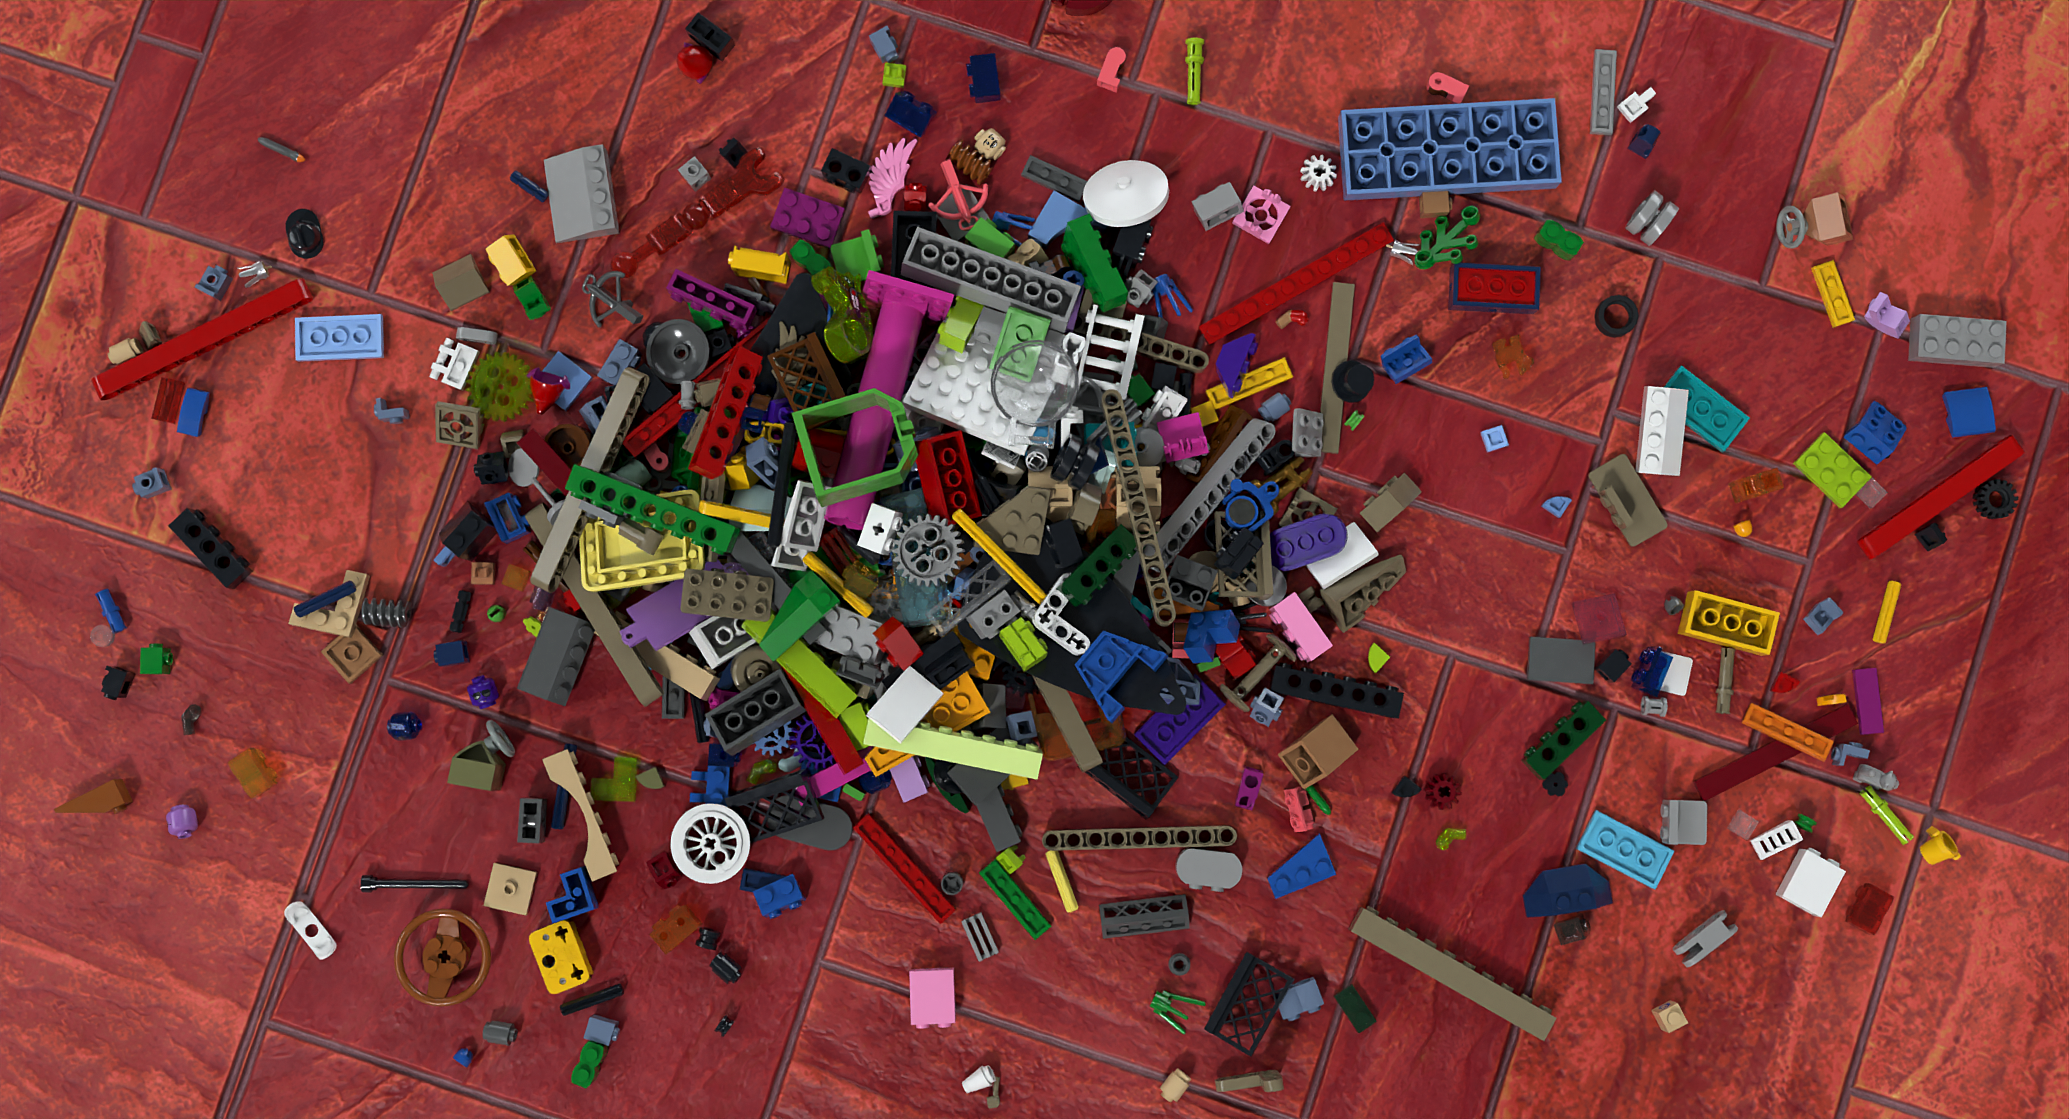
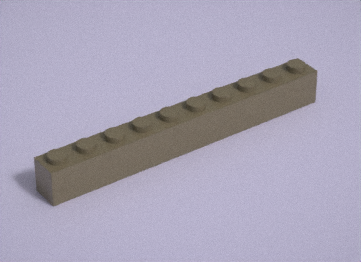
M1368 906L1367 909L1360 907L1348 930L1545 1041L1557 1019L1551 1015V1009L1542 1004L1538 1008L1531 1004L1533 999L1521 993L1519 997L1512 993L1514 988L1503 982L1501 985L1494 983L1493 980L1495 978L1483 971L1481 975L1475 972V966L1466 961H1463L1462 964L1455 960L1456 955L1447 950H1444L1443 953L1436 950L1437 945L1426 938L1422 942L1416 938L1417 933L1407 927L1405 931L1397 927L1399 923L1389 917L1386 920L1378 916L1380 912Z

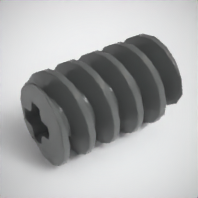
M366 597L362 604L363 622L365 625L373 623L376 626L381 624L382 626L390 625L391 627H396L398 625L400 628H405L411 616V601H407L406 606L403 607L401 600L395 606L394 600H390L388 605H386L385 599H381L380 604L377 605L376 598H373L371 604H369Z

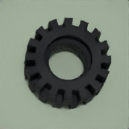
M1996 479L1980 484V488L1975 489L1977 494L1973 495L1972 498L1977 499V502H1973V506L1978 505L1979 507L1975 509L1977 513L1982 512L1981 516L1987 517V519L2003 518L2013 513L2015 510L2012 508H2016L2018 505L2014 503V501L2018 500V496L2014 497L2017 491L2016 489L2011 490L2013 487L2011 483L2007 484L2008 481ZM1993 491L1998 492L2002 497V503L1997 508L1993 507L1989 501V495Z

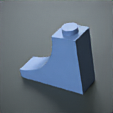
M1053 191L1035 221L1033 229L1029 231L1028 239L1032 238L1041 247L1047 249L1053 240L1065 233L1067 222L1087 215L1088 212L1086 208ZM1094 219L1090 222L1093 230H1098L1105 234L1109 227Z

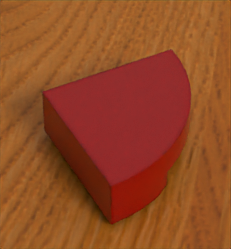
M1780 671L1770 691L1774 693L1789 692L1799 685L1800 680Z

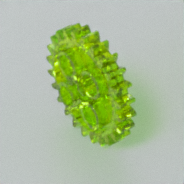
M495 352L494 357L491 354H486L487 360L479 358L481 365L473 364L476 371L468 372L472 379L466 380L467 383L471 384V387L466 388L465 391L472 393L467 400L475 401L471 407H479L480 415L484 414L486 419L492 417V420L497 422L499 418L501 421L506 422L507 416L514 420V413L522 416L521 408L529 409L526 402H533V399L529 397L532 394L530 378L526 376L530 366H523V359L517 360V356L514 354L509 357L507 352H503L502 356L499 352ZM498 367L499 374L493 378L492 371ZM517 376L518 383L517 385L512 386L511 380L513 377ZM499 384L503 385L502 390L498 388ZM489 387L490 394L488 397H484L483 392L485 388ZM508 396L509 403L504 406L502 403L503 398Z

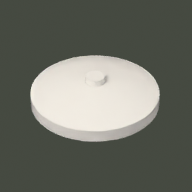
M1138 160L1120 161L1103 167L1091 176L1083 191L1084 205L1088 214L1090 213L1091 217L1097 222L1114 227L1133 226L1151 219L1163 209L1169 197L1168 180L1163 171L1151 163Z

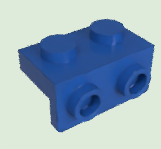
M1417 334L1404 339L1401 344L1387 349L1381 355L1382 367L1395 384L1433 363L1431 356L1420 344V338Z
M794 874L753 891L762 916L770 917V919L782 915L781 911L787 908L793 910L802 906L801 902L806 900Z

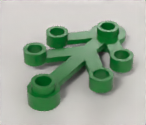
M1476 206L1465 207L1461 212L1463 219L1447 234L1446 229L1449 227L1447 217H1437L1435 220L1437 226L1436 244L1431 249L1430 244L1434 241L1432 232L1430 230L1421 232V250L1416 253L1414 260L1417 268L1425 270L1431 268L1437 262L1449 260L1453 264H1458L1463 260V255L1459 249H1453L1447 253L1440 252L1443 249L1466 246L1467 249L1471 250L1478 246L1479 243L1475 235L1455 239L1468 225L1472 226L1479 222L1480 213Z

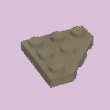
M1026 486L1018 495L1011 500H1007L995 509V512L976 524L1003 551L1039 555L1050 489ZM975 540L973 541L974 547L982 548Z

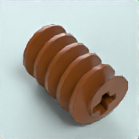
M960 140L953 146L946 160L950 159L952 165L957 163L956 169L962 170L964 168L963 174L968 175L971 173L970 179L975 180L978 178L977 184L981 185L993 170V167H990L991 160L989 159L984 163L983 154L977 158V150L975 149L970 153L971 145L968 144L963 148L964 140Z

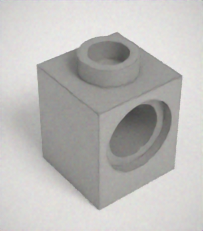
M695 156L678 169L681 176L695 192L712 179Z

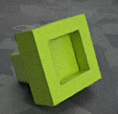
M885 63L883 86L904 88L906 65Z
M1016 845L1008 847L995 858L1009 875L1017 870L1026 858L1024 854L1020 857L1016 856L1014 853L1018 848Z

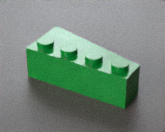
M1089 213L1067 222L1061 248L1064 255L1068 256L1071 260L1073 269L1083 275V286L1092 294L1094 304L1098 305L1102 312H1106L1125 304L1128 290L1117 268L1111 267L1112 261L1108 249L1103 250L1100 242L1102 237L1098 230H1093L1090 224L1093 219Z

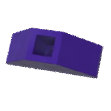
M1253 333L1224 344L1216 361V372L1230 398L1234 397L1235 392L1240 391L1243 380H1241L1243 373L1247 374L1250 367V356L1255 355L1258 343H1256V336Z

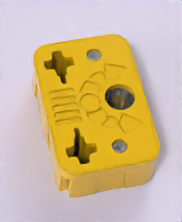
M565 919L530 934L529 942L547 990L551 994H558L591 979L590 975L593 974V970L574 921L569 922V919ZM562 928H567L568 932L566 934H560ZM549 955L550 957L555 958L553 966L551 963L548 964L547 959H549ZM577 970H583V974L581 976H576L575 972Z

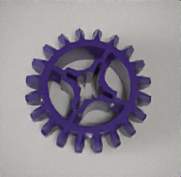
M804 714L802 716L805 720L804 723L800 720L796 721L800 728L792 727L791 729L797 735L789 736L790 740L796 741V743L790 745V748L798 749L793 753V756L796 757L801 754L802 757L798 762L803 763L805 759L808 760L806 763L807 768L813 762L815 763V770H818L819 763H823V768L826 769L827 761H830L831 765L835 764L834 757L831 753L826 756L825 742L822 741V751L817 742H812L813 738L816 739L817 728L813 721ZM812 724L813 735L806 740L800 741L804 729ZM802 747H815L820 758L808 755Z

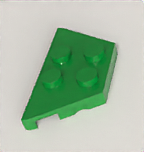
M700 407L694 409V418H687L674 437L671 476L678 479L681 484L688 485L687 488L692 490H698L699 474L688 469L693 453L686 451L682 446L701 410Z

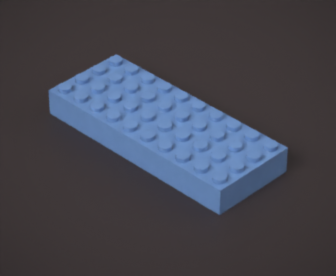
M1555 98L1341 110L1338 116L1344 201L1420 196L1422 192L1448 191V195L1556 189L1562 182Z

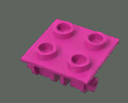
M1199 412L1156 422L1159 434L1164 441L1165 446H1163L1167 463L1209 453Z

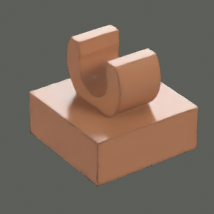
M472 562L471 584L495 585V563Z

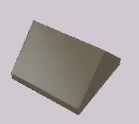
M471 254L432 272L435 287L451 311L490 293Z

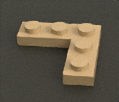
M346 570L343 583L349 580L354 582L357 589L356 592L339 599L335 611L320 608L301 618L294 612V607L298 605L294 603L288 624L352 638L370 576Z

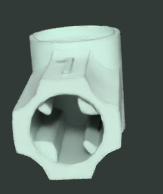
M1105 450L1109 465L1092 473L1088 483L1102 488V494H1105L1111 473L1114 472L1116 467L1114 454L1108 450Z

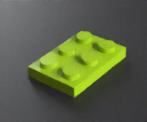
M1825 432L1821 433L1793 463L1839 508H1843L1872 477Z

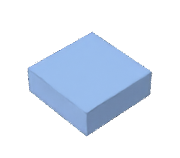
M1502 425L1480 432L1487 453L1509 445Z

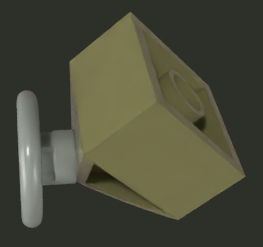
M488 720L486 722L490 736L485 738L484 741L481 740L465 747L452 757L447 783L488 791L501 790L506 764L496 752L501 749L505 755L513 757L515 749L506 733L495 721Z

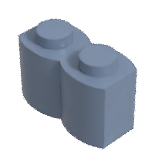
M1314 977L1304 979L1290 986L1279 1007L1283 1020L1293 1021L1301 1017L1300 1013L1308 1011L1313 1013L1321 1009L1320 1006L1324 1004Z

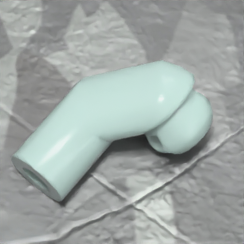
M802 755L781 759L778 763L779 768L784 772L795 770L802 764L798 762Z

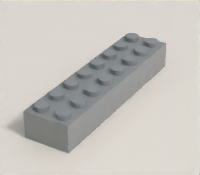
M917 227L901 268L902 276L1007 313L1009 306L1049 319L1051 322L1048 329L1062 334L1065 333L1081 286L919 227Z

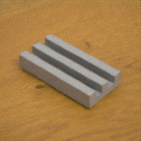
M982 912L961 921L979 962L999 953ZM978 918L993 949L992 951L988 950L975 921ZM969 922L972 923V926L976 932L979 942L983 948V951L985 953L983 955H981L977 947V944L974 940V937L970 931V928L967 924Z

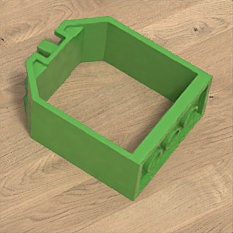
M875 388L792 413L814 491L821 507L904 483L918 457L913 439L916 437L912 420H907L903 403ZM876 405L890 411L904 453L897 468L825 489L807 426Z

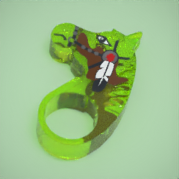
M828 266L814 274L811 282L814 289L819 294L824 295L834 311L824 329L827 347L837 360L849 363L866 354L872 345L873 327L871 317L861 292V275L853 276L849 271L841 274Z

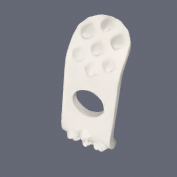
M293 902L285 909L284 916L319 959L323 960L335 951L337 947L336 942L303 902ZM310 924L318 927V933L314 937L307 936L305 932L306 927Z

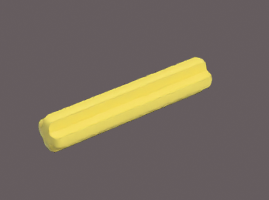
M1058 850L1047 851L1045 855L1067 912H1073L1078 909V904Z

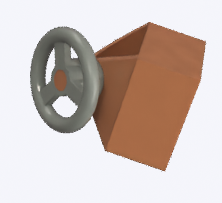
M1838 192L1811 199L1803 214L1795 206H1786L1780 211L1777 218L1776 230L1778 238L1785 247L1790 249L1798 247L1805 235L1827 246L1853 240L1846 200ZM1792 212L1797 218L1790 219L1787 213ZM1783 223L1786 225V237L1783 231ZM1798 235L1797 239L1793 242V236Z

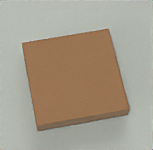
M357 624L352 638L339 635L321 651L348 684H352L383 656L381 651Z

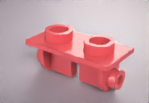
M1301 786L1293 789L1284 790L1285 803L1289 808L1290 823L1294 828V832L1313 829L1314 821L1311 809L1303 810V806L1309 805L1306 789L1303 790Z

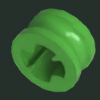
M1356 409L1344 425H1349L1353 431L1364 418V415H1359Z

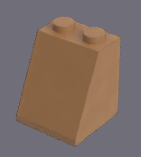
M1332 714L1282 750L1278 756L1301 787L1305 789L1328 776L1353 755L1358 748Z

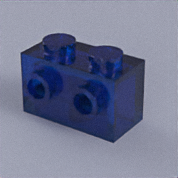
M995 53L970 56V63L966 64L968 77L972 76L973 84H969L970 97H975V104L1000 101Z

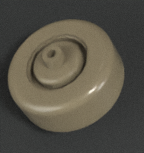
M758 643L734 656L730 668L733 682L741 692L778 669L782 670L776 660L773 662Z

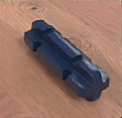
M516 170L511 174L510 180L532 196H535L539 201H546L549 196L546 190L540 188Z

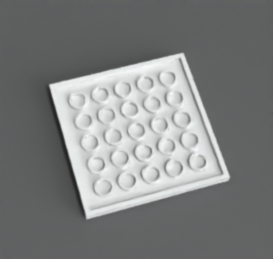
M937 333L903 400L904 408L1024 456L1058 381L1052 379L1054 366L1044 365L1038 361L1031 382H1027L989 369L996 346L981 343L973 339L972 335L963 353L939 344L940 334Z

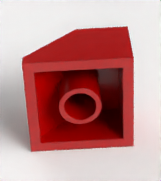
M813 429L809 431L821 475L834 479L842 452L844 436ZM798 438L791 468L809 472Z

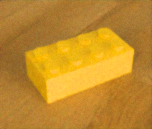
M1696 590L1687 592L1677 634L1760 656L1770 655L1780 613Z

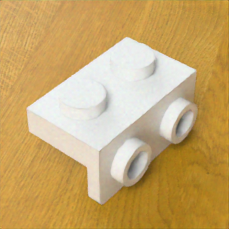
M1167 386L1162 391L1158 390L1152 400L1154 401L1151 409L1147 407L1141 417L1143 419L1142 427L1152 428L1159 433L1156 422L1176 418L1186 404L1187 398Z

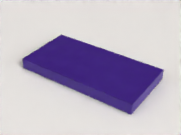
M1196 674L1193 677L1200 682L1199 705H1186L1184 712L1179 715L1156 712L1134 734L1163 765H1166L1226 705Z

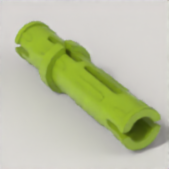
M1871 785L1865 787L1868 793L1862 790L1859 794L1872 807L1871 811L1874 814H1878L1902 845L1908 843L1906 838L1911 841L1914 837L1913 834L1908 831L1888 807L1887 801L1885 799L1882 800Z

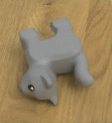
M1860 764L1853 776L1854 781L1867 783L1875 790L1883 788V790L1891 791L1899 786V781L1892 770L1884 773L1865 764Z

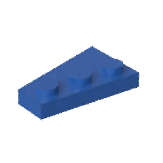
M1317 834L1307 845L1303 846L1293 857L1267 877L1275 899L1336 875L1321 835Z

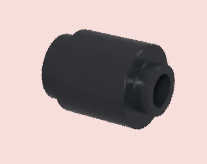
M720 952L709 965L712 968V972L726 984L730 982L735 984L742 976L740 972L742 967L727 954L724 955Z

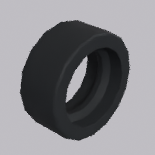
M1614 295L1599 304L1594 318L1600 332L1615 338L1622 337L1633 330L1637 324L1639 314L1638 308L1631 299L1622 295ZM1619 304L1627 310L1629 319L1624 327L1615 329L1606 323L1604 313L1608 306Z

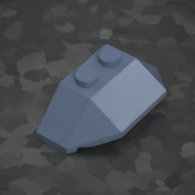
M1168 657L1167 660L1172 668L1177 684L1185 696L1186 705H1199L1200 682L1194 679L1191 672L1179 659ZM1163 688L1160 691L1161 697L1167 704L1175 699L1167 688Z

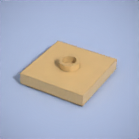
M495 862L484 906L528 915L538 872Z

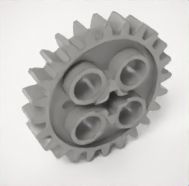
M929 514L926 515L925 520L919 515L917 523L910 519L911 526L902 525L905 532H897L901 539L900 541H893V543L898 545L897 549L892 550V552L898 554L893 561L901 563L896 569L899 571L904 570L902 573L904 578L910 575V583H914L917 579L918 586H922L924 581L926 587H931L932 581L935 586H940V579L947 583V575L955 577L952 570L954 568L961 569L957 565V561H964L963 558L959 557V553L965 552L964 549L959 548V545L963 544L964 541L957 539L961 533L959 531L953 532L955 525L950 524L947 526V519L944 518L940 523V516L938 515L934 517L933 521ZM932 530L937 531V537L934 541H930L928 538ZM942 540L946 541L943 545L937 546ZM916 541L918 549L911 553L909 546L912 542ZM927 546L933 548L930 550L931 555L924 554L927 552ZM946 549L948 556L945 560L941 561L939 553L941 550ZM920 556L914 562H912V558ZM927 560L929 568L922 572L920 565L923 561Z

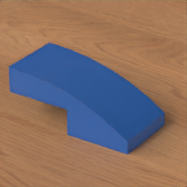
M187 388L180 410L177 432L195 437L201 435L203 415L208 411L210 392Z

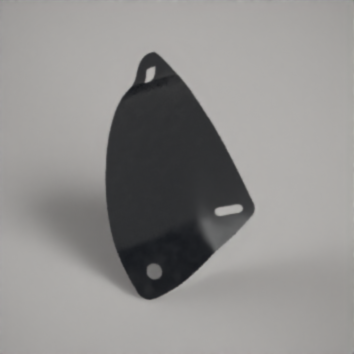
M1046 517L1045 525L1053 523ZM1044 533L1039 555L1004 551L1046 594L1049 593L1058 578L1065 573H1072L1083 562L1081 561L1065 568H1056ZM1080 546L1084 559H1086L1089 554ZM984 551L962 602L958 620V631L963 637L1024 671L999 637V633L991 639L988 637L981 639L975 630L969 626V622L966 619L967 616L1003 590L1009 596L1014 595V592L1018 590L1030 603L1036 605V609L1040 606ZM1096 563V568L1103 572L1104 570ZM1109 576L1106 577L1108 582L1100 590L1096 588L1091 593L1093 598L1086 605L1081 603L1075 607L1068 601L1058 615L1083 633L1089 639L1090 646L1102 631H1106L1163 652L1146 623ZM1082 577V585L1089 587V581ZM1056 595L1050 597L1051 605L1059 607L1061 604L1060 598ZM1047 609L1043 616L1047 617L1051 611ZM1022 612L1015 615L1017 619L1022 617L1025 622L1027 620L1030 621L1027 617L1021 616ZM1030 621L1035 629L1034 635L1037 639L1042 638L1048 649L1046 650V658L1025 672L1065 690L1095 699L1075 666L1082 655L1072 654L1045 633L1039 631ZM1004 623L998 629L1001 631L1007 626ZM1057 626L1056 628L1058 637H1066L1067 631L1063 626ZM1072 634L1071 637L1068 640H1066L1067 643H1069L1071 640L1074 641L1073 639H1071L1072 637H1074V634ZM1081 640L1078 642L1074 641L1077 644L1075 647L1077 650L1080 648L1084 649ZM1138 658L1108 693L1124 707L1179 715L1186 709L1185 696L1177 684L1167 659L1155 672ZM1163 688H1167L1175 698L1169 704L1160 695V691Z

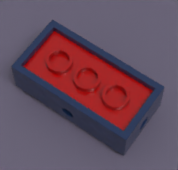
M1474 263L1453 264L1450 267L1448 310L1534 314L1539 310L1541 267Z

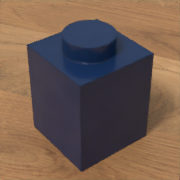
M461 640L435 645L434 660L438 663V666L447 667L470 663L467 641Z

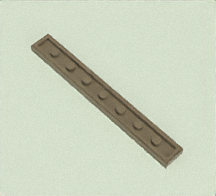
M1332 283L1320 413L1323 414L1324 422L1322 428L1323 446L1321 449L1323 453L1338 454L1343 400L1338 398L1333 391L1331 380L1336 366L1347 361L1355 284Z

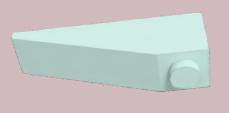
M755 484L751 489L735 490L730 506L771 514L774 491L760 484ZM787 496L786 508H785V515H784V518H785V519H786V516H787V513H788V510H789V507H790V503H791V500H792V498H791V497H788V496ZM729 520V524L741 528L740 531H769V528Z

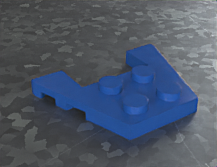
M1102 631L1076 662L1075 666L1107 720L1113 723L1125 708L1108 694L1138 658L1156 672L1168 658V655L1162 651H1157L1148 646L1140 645L1126 638Z

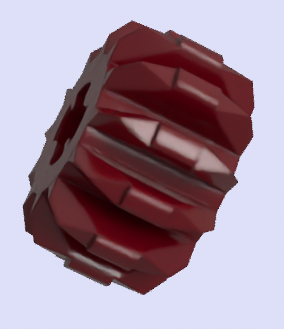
M1442 773L1440 779L1437 774H1434L1433 779L1435 782L1429 779L1426 781L1431 787L1424 788L1425 792H1430V795H1427L1425 800L1433 799L1430 804L1431 807H1435L1438 804L1439 810H1443L1445 805L1448 809L1452 808L1451 801L1458 804L1459 800L1455 798V795H1462V792L1455 791L1456 788L1460 787V783L1452 784L1455 780L1454 776H1450L1447 779V774ZM1446 787V796H1439V793H1441L1438 792L1439 788Z

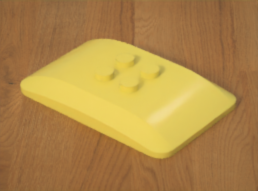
M688 489L657 494V496L698 511L700 495L694 490ZM651 505L648 509L650 516L656 513L654 505ZM671 513L668 517L670 524L676 521L675 513ZM589 517L579 539L582 586L590 592L684 579L686 569H705L704 546L700 547L692 544V539L686 536L683 539L670 535L671 530L664 528L663 531L654 529L650 527L651 523L645 520L643 524L640 523L642 526L649 527L664 535L654 556L636 547L637 544L619 535V525H616L615 528L603 524L604 520L599 517L597 520ZM694 520L688 525L690 532L696 529V522Z

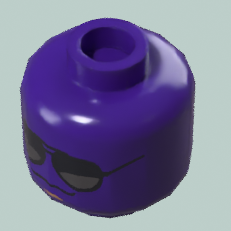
M484 675L471 679L472 683L467 687V692L472 705L483 709L496 704L495 700L498 699L499 693L492 678H485Z

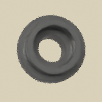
M1176 953L1169 959V969L1175 975H1184L1190 969V960L1185 954ZM1176 961H1183V966L1177 968L1175 966Z

